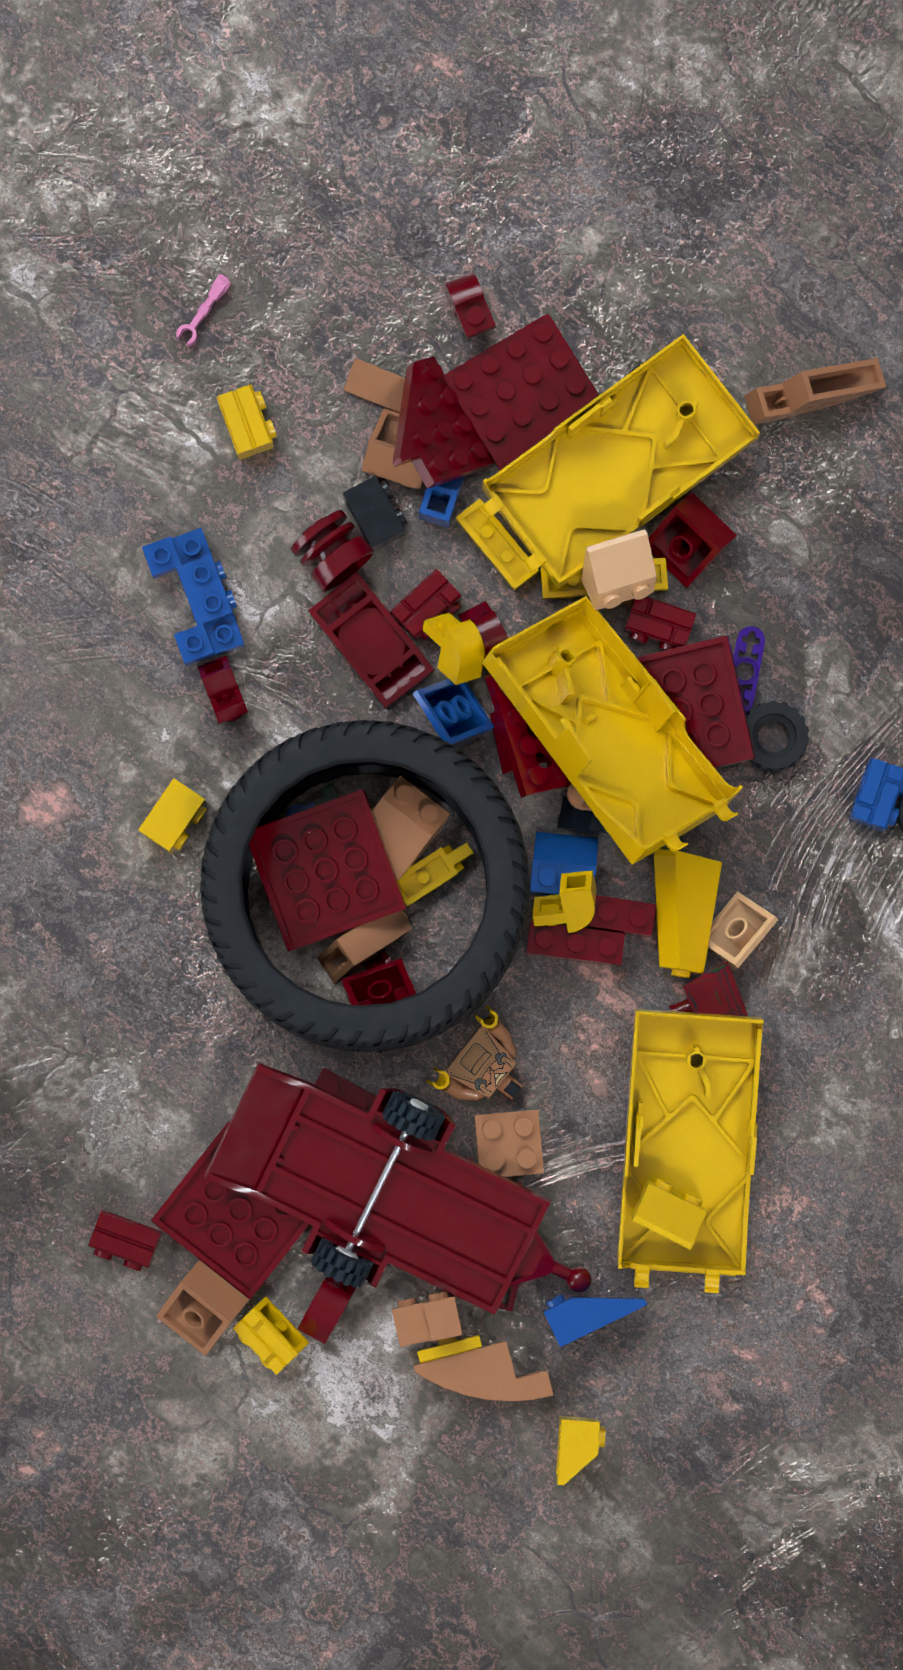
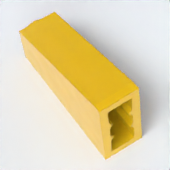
M658 849L654 852L659 967L671 969L672 976L690 978L691 973L704 974L722 862L681 851L673 852L671 850Z

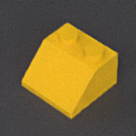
M657 1178L655 1183L648 1180L631 1213L632 1221L691 1250L707 1212L706 1208L701 1206L703 1201L689 1193H685L684 1197L672 1192L674 1186Z
M559 1416L556 1466L557 1485H565L598 1455L599 1447H605L606 1428L600 1426L598 1418Z

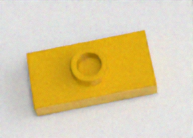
M479 1334L459 1340L454 1336L438 1340L439 1345L417 1350L420 1363L423 1364L479 1349L482 1345Z

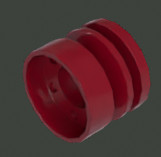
M337 510L317 520L302 533L301 537L290 548L296 557L305 554L300 560L303 567L315 562L319 563L310 575L323 592H327L347 580L375 554L362 535L349 541L347 540L355 526L352 522L342 525L347 519V515L343 510Z

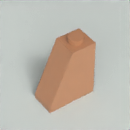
M401 910L357 926L336 939L317 959L335 984L409 933L412 927L409 924L408 916Z

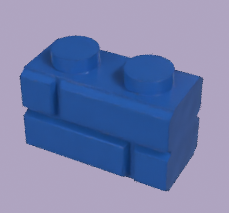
M870 758L848 820L883 832L887 830L888 825L894 826L899 813V808L894 806L898 795L903 797V768Z

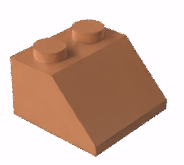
M384 408L369 439L361 471L370 473L373 476L376 475L377 478H385L400 483L405 487L421 490L424 482L412 462L394 467L392 463L400 413Z
M199 1260L179 1283L156 1317L206 1356L249 1299Z

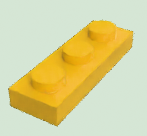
M479 498L460 513L455 520L510 587L516 591L536 575L539 569L532 573L526 570L521 561L527 559L528 556L494 515L486 518L479 506L484 504Z

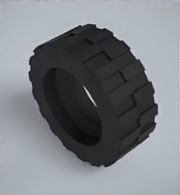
M770 701V703H761L749 711L746 716L756 759L749 760L748 763L751 762L754 765L753 767L764 769L765 772H780L786 768L789 769L799 761L805 753L809 742V729L805 724L803 715L801 716L798 713L799 710L788 706V703L785 702L777 703V701ZM767 722H779L788 730L789 741L787 746L781 751H767L759 743L758 732Z

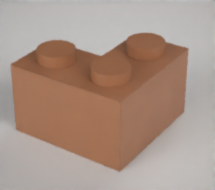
M447 1291L428 1294L429 1301L417 1303L416 1297L397 1301L398 1307L392 1308L400 1347L463 1335L455 1295L448 1296Z

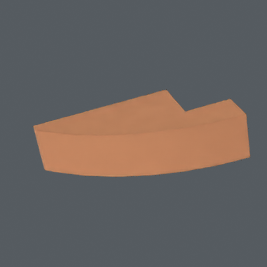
M878 358L801 371L781 384L756 388L744 395L751 421L756 425L797 416L853 400L886 388V383Z
M506 1340L427 1363L414 1364L415 1373L445 1389L466 1396L498 1401L534 1400L554 1396L547 1369L519 1377L515 1376Z

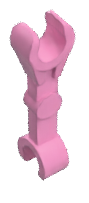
M222 274L218 275L209 291V297L200 305L190 325L184 324L177 329V339H180L184 331L189 330L192 332V338L187 342V345L192 346L196 343L198 338L197 327L203 318L207 317L214 302H217L231 285L227 277Z

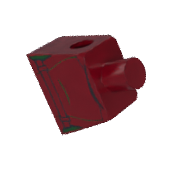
M728 961L684 985L681 989L685 1000L669 1005L670 1011L748 1016Z

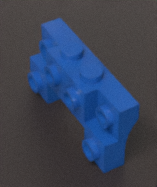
M202 528L174 538L170 536L142 546L153 579L174 571L178 572L197 623L195 627L174 634L185 666L245 647L232 609L237 608V604L232 591L228 590L225 592L221 580L227 577L221 561L214 563Z

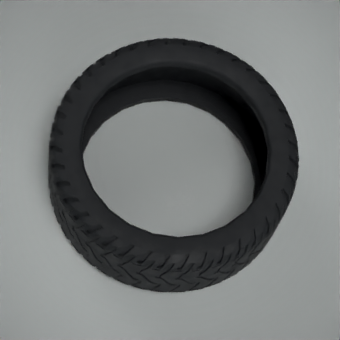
M355 720L336 722L321 726L320 728H312L296 735V737L285 740L274 747L273 750L266 752L238 779L236 785L230 789L222 802V806L218 809L211 825L212 829L208 832L201 864L202 879L200 881L202 913L208 937L219 962L233 984L261 1013L293 1035L317 1045L343 1051H389L416 1045L444 1033L476 1010L497 987L510 966L521 940L528 910L530 878L528 856L522 832L513 815V811L498 786L476 762L465 755L460 749L443 741L440 737L415 727L398 723L394 724L389 721ZM379 774L396 778L402 776L405 780L431 791L457 813L473 836L485 872L486 901L482 921L469 949L448 974L422 992L384 1004L358 1006L326 1000L294 984L274 967L260 946L250 918L248 884L253 855L249 843L256 828L272 823L288 803L313 786L349 775Z

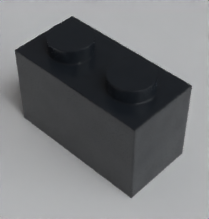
M375 475L342 493L343 499L354 520L374 552L405 536L404 526L408 525L400 508L393 509L389 499L393 498V495L385 481L379 483Z

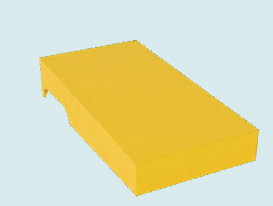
M682 334L555 427L538 444L492 477L485 478L482 490L490 500L479 506L486 518H490L498 511L532 554L527 559L521 561L526 570L532 573L541 566L559 589L583 571L586 547L634 533L758 440L760 432L687 337Z
M634 1009L617 1265L618 1269L629 1267L630 1269H635L634 1287L649 1288L650 1270L705 1274L704 1291L707 1293H719L720 1275H746L751 1175H754L758 1124H756L764 1023L762 1017ZM657 1178L674 1186L672 1192L684 1197L685 1193H689L703 1201L701 1206L706 1208L707 1212L691 1250L632 1221L631 1213L648 1180L655 1183Z

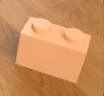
M645 529L586 547L581 580L595 611L602 608L611 609L621 604V602L634 598L637 600L643 599L654 592L657 576L648 534Z

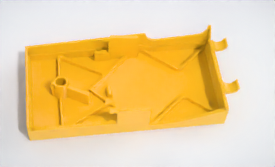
M587 596L497 644L483 660V665L632 865L665 845L673 852H677L687 846L688 843L681 842L678 837L714 815H717L722 821H728L739 814L738 812H732L728 808V804L743 787L741 785L738 787L729 785L693 743L685 729L686 718L600 612L598 610L595 611L593 604Z

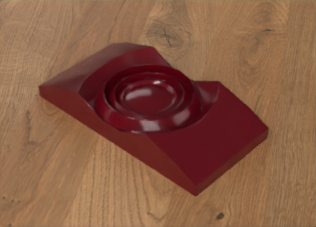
M358 572L308 610L331 643L343 655L362 682L385 709L435 671Z

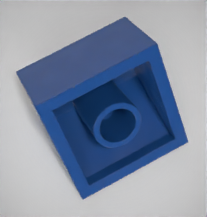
M536 831L529 894L542 896L559 895L561 874L593 870L595 879L599 838Z

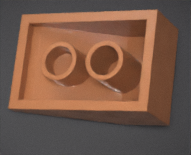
M402 776L395 781L372 810L398 882L443 829L450 816V813Z

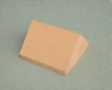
M737 891L712 921L708 949L723 962L728 961L729 966L735 971L775 925L778 918Z

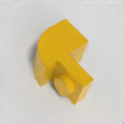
M450 613L424 620L423 631L441 647L437 668L455 685L480 678L485 653L481 635L475 624L471 620L460 623Z
M593 870L561 874L559 895L534 897L532 916L534 926H554L566 923L568 933H573L586 927L591 922L595 912L596 884Z

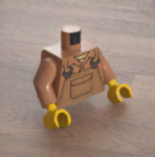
M485 1006L489 1010V1016L486 1019L482 1020L477 1014L475 1015L476 1020L482 1025L446 1071L436 1067L433 1068L439 1074L436 1082L428 1079L426 1082L428 1085L439 1090L441 1089L459 1100L478 1102L484 1097L489 1099L495 1090L498 1089L512 1101L523 1087L521 1083L509 1075L517 1064L514 1061L517 1051L510 1032L498 1019L497 1013L490 1006Z

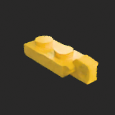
M467 842L454 851L450 845L444 848L441 847L409 868L399 881L407 907L459 875V872L465 869L461 862L474 854Z

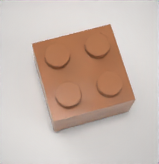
M538 1110L474 1116L479 1165L503 1177L544 1174Z

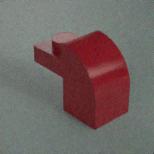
M473 272L443 283L444 292L454 316L458 317L466 339L496 328L485 301L483 290Z
M486 601L458 615L461 622L471 620L477 627L484 645V659L494 646L508 639L497 615L491 610Z
M227 656L197 666L219 724L236 721L243 714L248 713Z
M326 1277L297 1329L326 1344L356 1288L350 1284L346 1286L341 1281L338 1283L332 1277Z

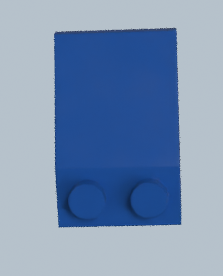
M446 679L413 693L439 737L458 749L467 747L494 728V725L467 682L455 685L450 679Z
M560 1294L546 1301L545 1303L548 1308L542 1311L558 1345L562 1347L646 1306L647 1303L642 1297L570 1296L565 1299L564 1295Z

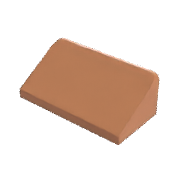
M355 358L344 391L400 413L405 378Z

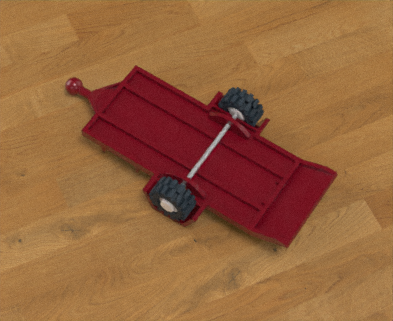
M258 1063L204 1175L205 1178L221 1186L253 1196L312 1225L313 1228L302 1252L314 1254L311 1259L313 1267H317L316 1270L319 1272H324L326 1277H332L338 1283L341 1281L346 1286L350 1284L352 1287L357 1288L358 1286L360 1288L365 1280H367L371 1286L376 1288L387 1264L390 1263L495 1315L508 1288L543 1277L550 1273L566 1280L568 1287L578 1293L586 1291L592 1282L591 1274L587 1269L583 1267L571 1269L556 1262L554 1255L539 1232L538 1227L551 1200L522 1186L520 1181L515 1183L473 1162L471 1157L466 1159L446 1149L445 1146L456 1126L451 1118L442 1109L398 1088H380L370 1111L309 1081Z

